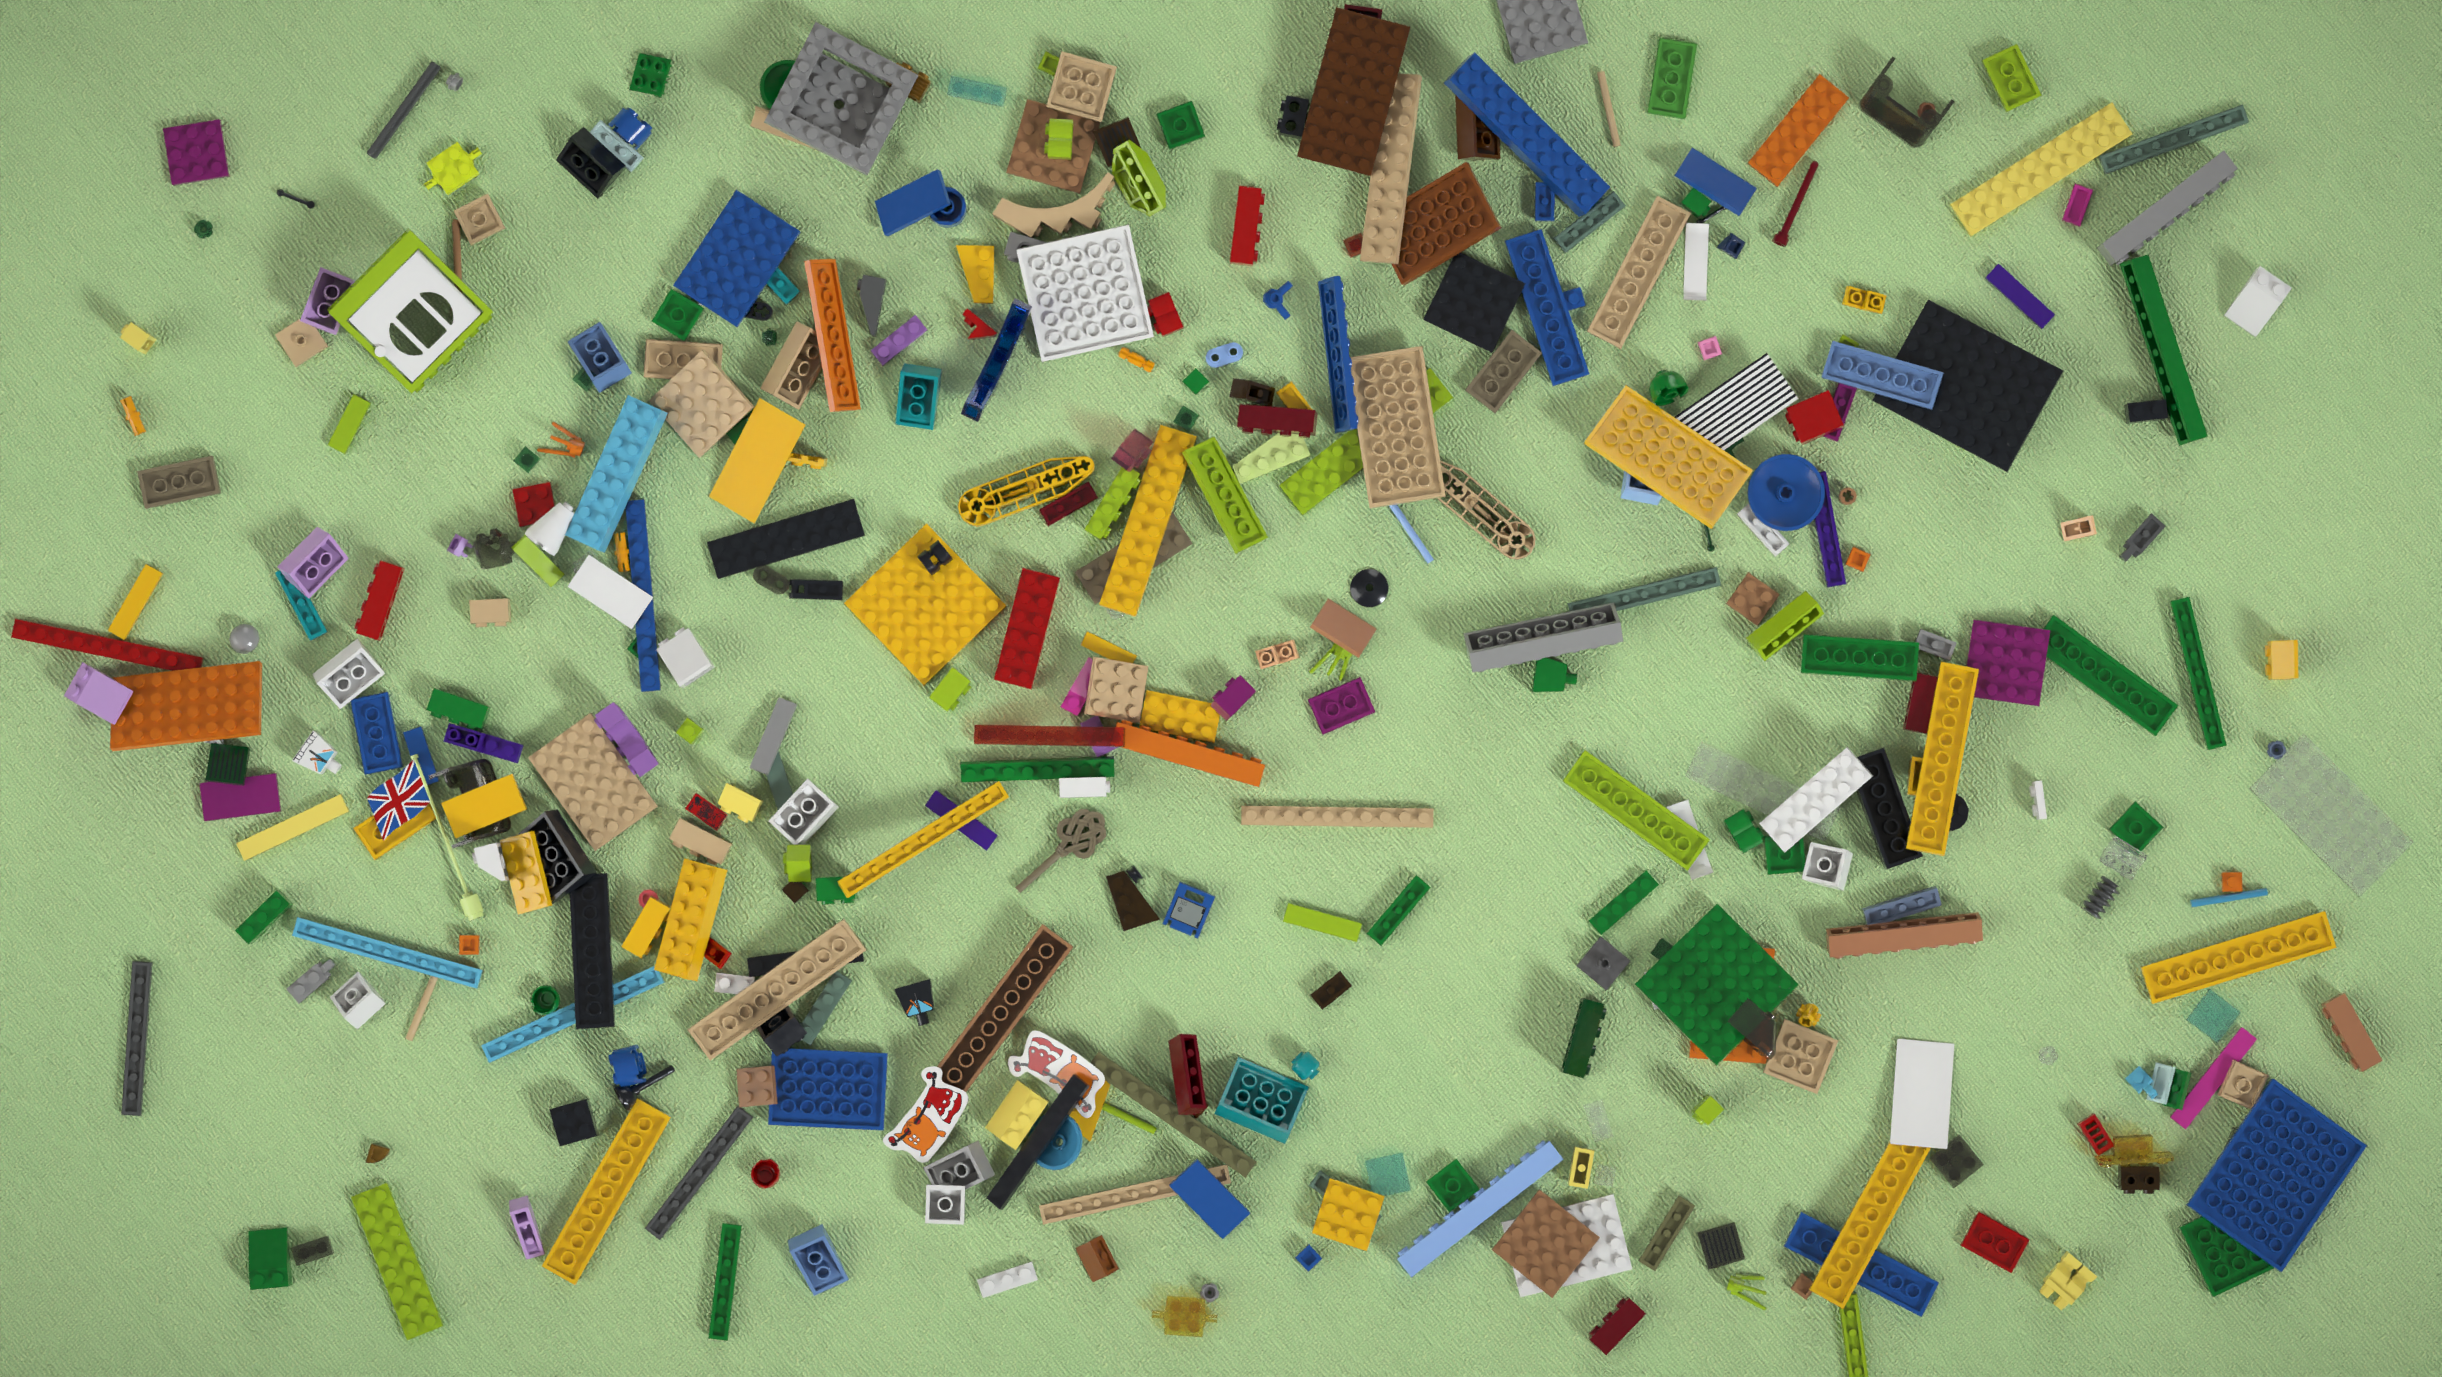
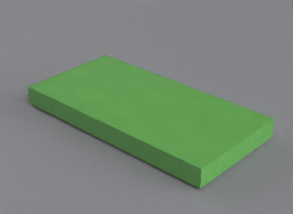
M1659 38L1647 114L1685 120L1697 49L1696 43Z

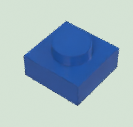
M1581 287L1563 292L1569 311L1586 306Z
M1310 1244L1295 1257L1308 1272L1322 1259Z

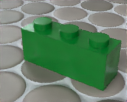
M434 688L426 710L431 711V716L441 719L443 715L448 717V721L459 725L460 722L467 724L466 728L477 731L478 728H484L491 707Z
M276 890L235 931L247 944H253L293 903L280 890Z

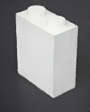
M1106 777L1059 778L1060 798L1107 797V793H1110V781H1106Z

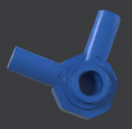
M1289 281L1279 289H1269L1263 295L1265 305L1268 308L1277 309L1284 320L1290 317L1289 312L1282 305L1283 295L1293 287Z

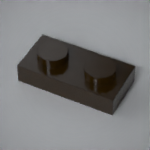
M1339 971L1310 995L1323 1010L1352 987V985L1342 972Z

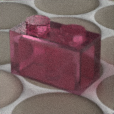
M1134 429L1119 446L1111 459L1128 472H1131L1134 467L1138 469L1144 459L1149 456L1152 451L1150 446L1153 441L1137 429Z

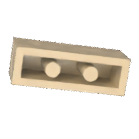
M679 818L669 838L673 840L672 844L680 849L685 846L690 849V854L696 857L703 855L707 857L706 862L714 866L723 864L732 846L730 842L682 818Z

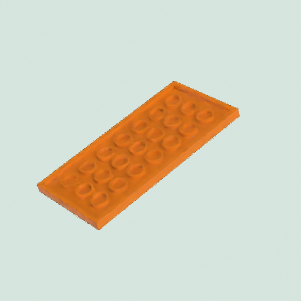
M260 661L113 677L114 680L131 689L133 693L116 724L111 723L110 749L112 751L261 735L262 663Z

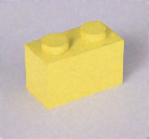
M132 322L129 325L126 324L121 330L122 335L120 338L145 355L157 340Z
M1574 1146L1568 1178L1569 1186L1588 1189L1594 1150Z

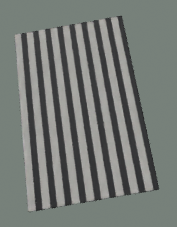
M1766 353L1676 415L1675 418L1722 450H1725L1799 398Z

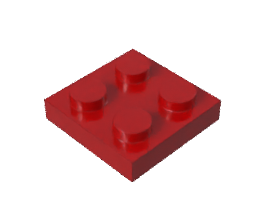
M551 482L512 489L519 527L533 525L555 506Z

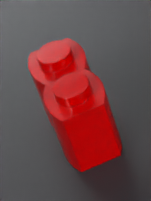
M1169 292L1148 300L1149 316H1154L1156 323L1153 325L1157 335L1161 333L1162 337L1184 329Z

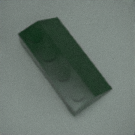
M1581 998L1560 1072L1580 1078L1589 1075L1591 1064H1588L1590 1056L1594 1057L1596 1046L1593 1044L1595 1038H1599L1602 1027H1599L1600 1019L1604 1020L1607 1009L1604 1008L1605 1004Z

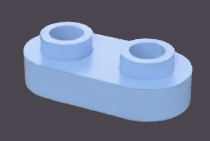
M1235 342L1213 348L1207 352L1206 362L1212 368H1219L1237 362L1243 356V349ZM1233 348L1236 349L1237 354L1231 355L1230 350ZM1216 354L1219 356L1218 361H1213L1211 357Z

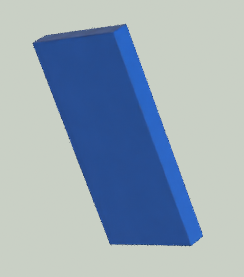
M1694 148L1690 150L1674 175L1738 216L1741 215L1757 189Z
M938 169L875 201L885 236H890L951 205L942 173Z
M389 692L352 699L350 702L364 774L402 768L403 763Z
M1198 1159L1169 1184L1222 1239L1250 1214V1211Z

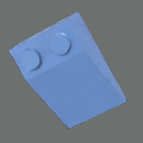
M601 322L567 341L599 393L632 374Z
M823 1224L788 1240L789 1251L814 1296L849 1280Z

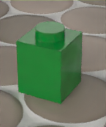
M1692 188L1680 205L1699 218L1700 215L1705 217L1711 209L1709 204L1712 201L1695 188Z

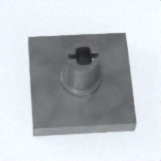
M1600 936L1576 966L1607 990L1630 960Z

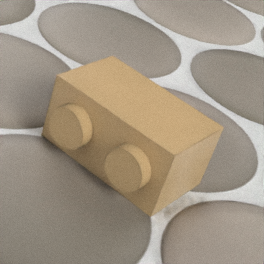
M510 599L469 600L470 623L476 624L477 628L487 627V623H495V627L506 626L507 622H511Z

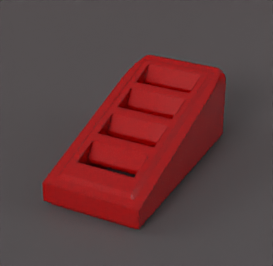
M2094 1113L2077 1123L2098 1156L2114 1146ZM2094 1121L2095 1125L2086 1129V1126ZM2096 1128L2099 1129L2097 1133L2090 1136V1132H2092ZM2099 1135H2103V1138H2101L2097 1142L2093 1141V1139H2095ZM2106 1140L2108 1144L2098 1149L2097 1146Z

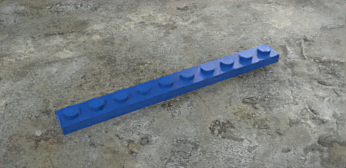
M645 500L628 501L625 507L632 584L653 597ZM652 599L635 624L641 692L661 690L659 660L656 650L657 637L654 602Z

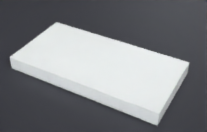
M588 555L567 586L630 629L634 627L653 599L651 595L590 555Z

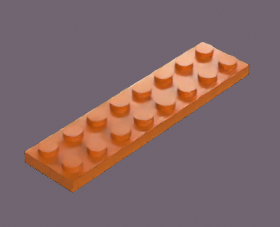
M836 259L804 261L830 412L860 410L861 406Z

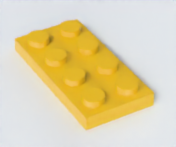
M1147 690L1140 725L1150 727L1152 731L1158 732L1160 730L1172 735L1214 743L1220 714L1210 706L1212 703Z
M530 831L500 840L517 914H524L552 906L535 832Z

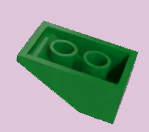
M288 1227L249 1231L250 1290L289 1287L292 1285Z

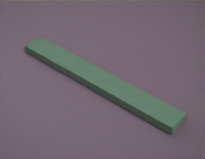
M2242 104L2100 155L2098 158L2104 174H2108L2249 123Z
M1717 567L1571 602L1568 603V608L1570 612L1614 603L1616 610L1620 611L1721 586Z

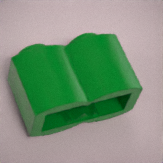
M1744 809L1723 820L1742 854L1761 844L1764 837L1760 828L1754 827L1752 823L1754 818L1750 811H1745Z

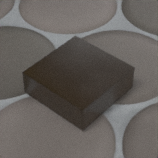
M789 882L782 889L794 904L809 891L802 882Z

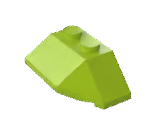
M1131 140L1114 148L1112 174L1129 206L1145 213L1149 217L1166 208V187L1148 153Z

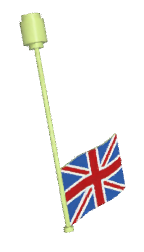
M418 754L410 756L412 761L400 773L378 786L367 797L382 839L384 841L395 829L417 816L430 803L465 893L461 895L463 899L459 900L465 917H468L469 921L484 916L482 904L478 894H473L472 891L468 892L418 762L417 758L419 756Z

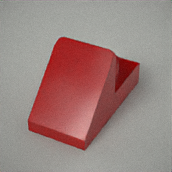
M968 308L963 313L965 319L963 321L970 327L976 326L968 340L994 338L998 335L996 331Z
M709 937L704 957L716 967L722 969L732 952Z

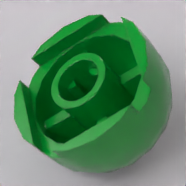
M1661 370L1657 372L1649 385L1650 396L1653 403H1656L1657 406L1671 404L1675 402L1673 398L1680 396L1681 399L1689 390L1682 375L1675 371Z

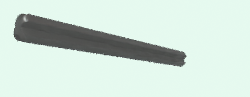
M435 62L429 64L367 151L369 156L374 159L379 156L441 69Z

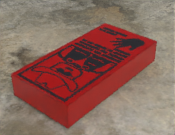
M695 793L685 808L716 831L728 816L697 793Z

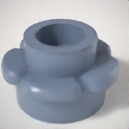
M2272 741L2268 745L2267 753L2274 759H2281L2286 754V747L2281 741Z

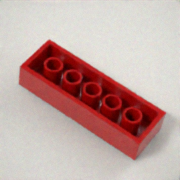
M1025 568L1022 569L994 677L995 681L1032 690L1060 577Z

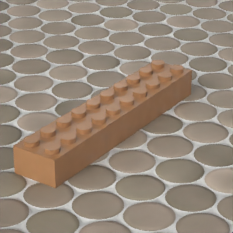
M1044 924L1041 925L937 1066L943 1072L942 1082L965 1092L969 1090L1074 946Z

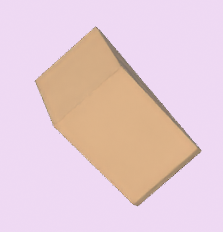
M2093 515L2060 523L2064 541L2097 534Z

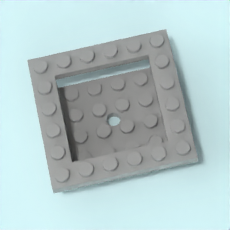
M815 22L764 123L868 175L918 75ZM823 49L892 84L891 88L822 54ZM834 101H842L844 108H835Z

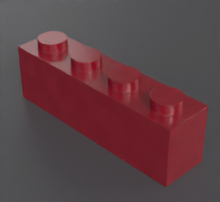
M1239 404L1237 427L1245 434H1253V431H1259L1262 435L1280 433V436L1291 437V434H1298L1300 438H1310V435H1316L1318 413L1316 410Z
M1179 1034L1168 1041L1178 1115H1196L1207 1109L1197 1035Z

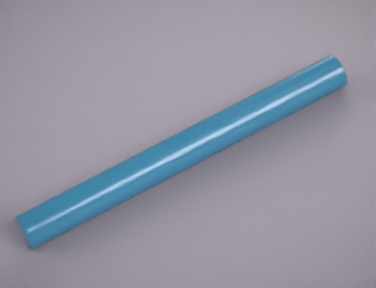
M2267 888L2199 898L2190 900L2191 907L2267 896L2268 891Z

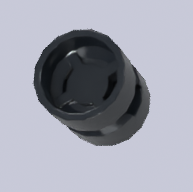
M939 540L930 546L929 551L924 550L917 556L932 576L940 570L941 565L945 566L953 560ZM933 555L938 559L934 563L930 560Z

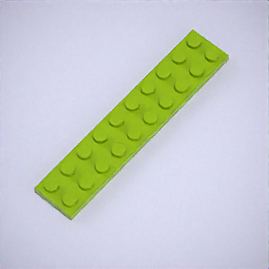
M1429 368L1426 372L1434 414L1454 397L1432 369ZM1354 429L1345 433L1279 485L1302 516L1363 469L1358 430Z

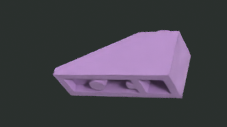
M528 1195L509 1200V1212L526 1260L545 1255Z

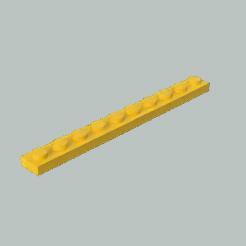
M1000 781L995 782L838 880L837 883L846 898H849L1006 800L1009 796Z

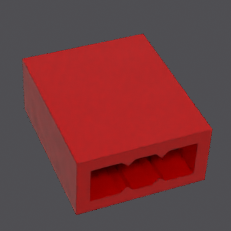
M1829 390L1786 408L1788 411L1785 414L1789 425L1793 423L1795 431H1792L1796 442L1800 441L1802 445L1845 427Z

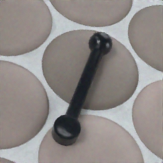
M282 189L277 190V195L280 197L285 196L305 204L309 209L315 207L313 201L307 202L285 193Z
M1722 206L1703 219H1698L1696 223L1704 224L1705 221L1727 208Z

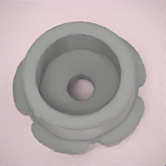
M459 73L451 74L446 81L448 89L457 91L462 85L463 78L459 76Z
M1211 1283L1202 1286L1200 1296L1203 1300L1213 1302L1214 1299L1218 1298L1219 1291L1215 1284Z

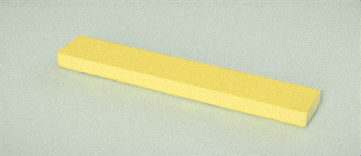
M340 794L236 843L243 860L246 861L348 813L349 809Z

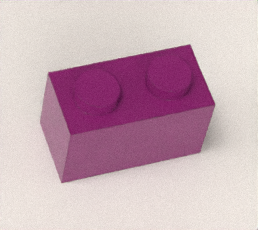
M1241 675L1236 679L1232 677L1225 684L1227 688L1223 692L1219 690L1212 697L1214 701L1210 706L1226 721L1256 692Z

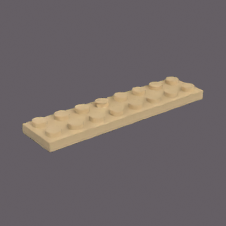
M1659 196L1656 197L1589 326L1588 333L1619 349L1622 348L1691 214L1690 212Z

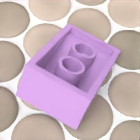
M82 662L64 696L115 725L133 691L100 670Z

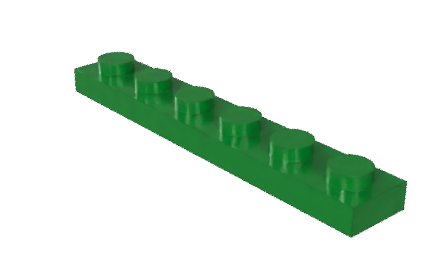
M722 1223L708 1339L728 1341L742 1225Z

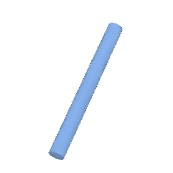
M1398 505L1389 506L1427 564L1434 560Z

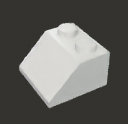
M1811 842L1802 880L1844 891L1853 853L1845 849Z
M500 843L474 848L475 852L472 853L474 864H478L479 868L501 881H509Z
M357 972L330 996L343 1018L356 1029L365 1024L369 1018L386 1004L379 993L360 972Z
M926 1184L925 1223L964 1225L965 1186Z

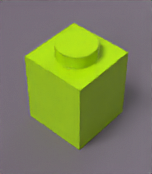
M687 718L676 733L693 745L704 729L690 718Z

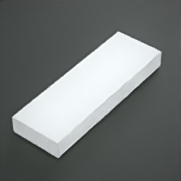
M1749 503L1737 513L1738 517L1774 557L1790 544L1778 530L1769 528L1761 523L1753 514Z

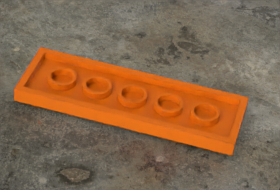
M1819 74L1747 164L1774 186L1778 187L1849 97Z

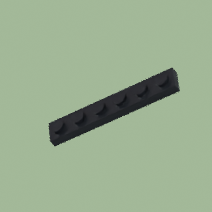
M797 951L747 958L749 977L766 974ZM863 953L849 963L863 962Z

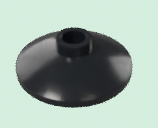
M1365 569L1353 577L1350 592L1353 599L1359 605L1375 607L1381 604L1387 597L1388 582L1379 571ZM1371 584L1373 590L1367 591L1366 585Z

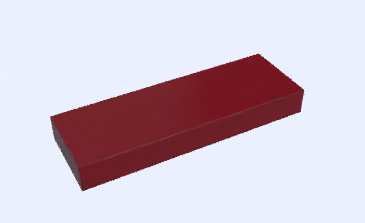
M1088 481L1039 509L1049 527L1098 499V496Z

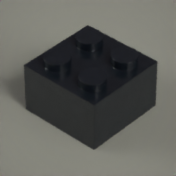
M789 1005L757 1027L763 1041L776 1057L786 1053L790 1046L795 1042H800L807 1034L801 1020Z
M589 1098L549 1109L559 1146L599 1136Z

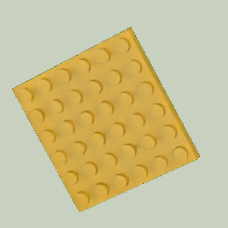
M927 523L844 603L924 686L1006 607L999 597ZM939 540L953 560L945 566L941 565L940 570L932 576L917 556L924 550L929 551L930 546ZM934 555L930 558L933 563L938 560Z

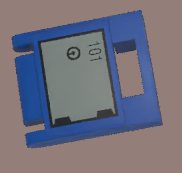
M1180 881L1163 925L1166 926L1168 921L1172 920L1170 928L1190 936L1194 929L1197 931L1194 938L1198 939L1215 895ZM1189 890L1204 896L1203 903L1185 897L1186 891Z

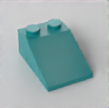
M904 363L900 372L896 425L929 430L934 429L942 369Z

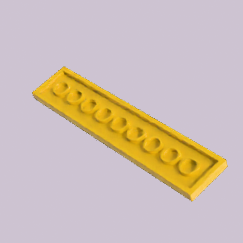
M1160 425L1099 603L1100 606L1133 617L1137 616L1188 466L1182 452L1195 446L1197 436Z
M1946 662L1940 663L1906 849L1940 856L1945 855L1979 669Z
M2322 911L2140 968L2151 1003L2154 1004L2337 947L2326 912Z
M637 1098L636 1103L630 1110L542 1267L574 1285L577 1284L670 1121L671 1117Z
M1889 1141L1809 1290L1844 1309L1929 1153L1930 1147L1890 1144Z

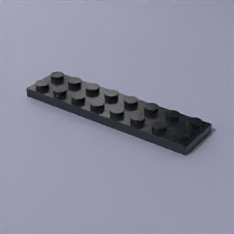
M851 499L709 541L707 544L717 578L721 579L865 536L855 499Z
M608 873L595 874L583 885L570 892L576 1029L615 1027Z

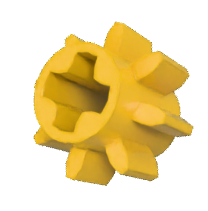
M1811 1003L1802 1004L1796 1013V1016L1799 1017L1798 1022L1805 1027L1816 1026L1821 1017V1014L1818 1013L1819 1008Z

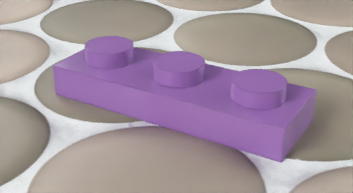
M914 315L874 347L871 352L884 366L928 330L918 317Z

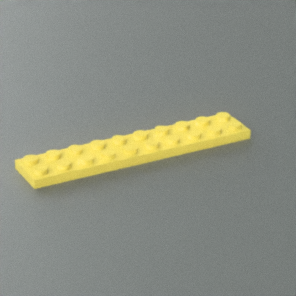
M2111 102L1951 203L1950 206L1971 237L2130 137L2132 132Z

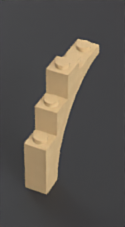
M1107 172L1101 182L1087 195L1075 202L1060 207L1046 209L1029 208L1002 198L992 214L995 218L1030 238L1039 236L1043 229L1041 227L1042 224L1060 235L1064 232L1067 233L1073 224L1070 222L1071 219L1092 231L1093 227L1097 229L1102 221L1100 218L1101 212L1097 211L1096 208H1101L1105 201L1103 196L1107 191L1110 192L1116 183L1113 181L1115 178Z

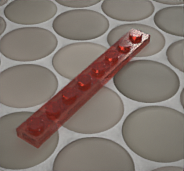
M975 725L974 744L1125 747V728Z

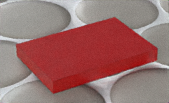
M1978 1212L1960 1246L2012 1273L2030 1239Z

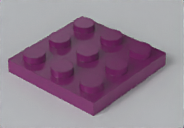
M220 119L163 128L173 186L230 177Z

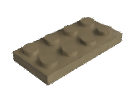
M1511 330L1465 391L1495 414L1542 352Z
M214 456L137 471L145 509L221 494Z

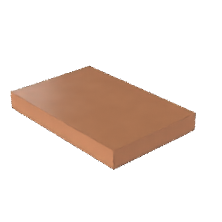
M1330 599L1326 601L1310 628L1358 658L1377 630Z

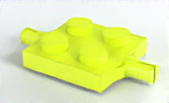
M456 142L426 163L432 171L433 178L424 183V185L429 190L438 184L447 195L451 194L479 175L473 160L481 155L482 152L477 147L468 154L463 150L459 142Z

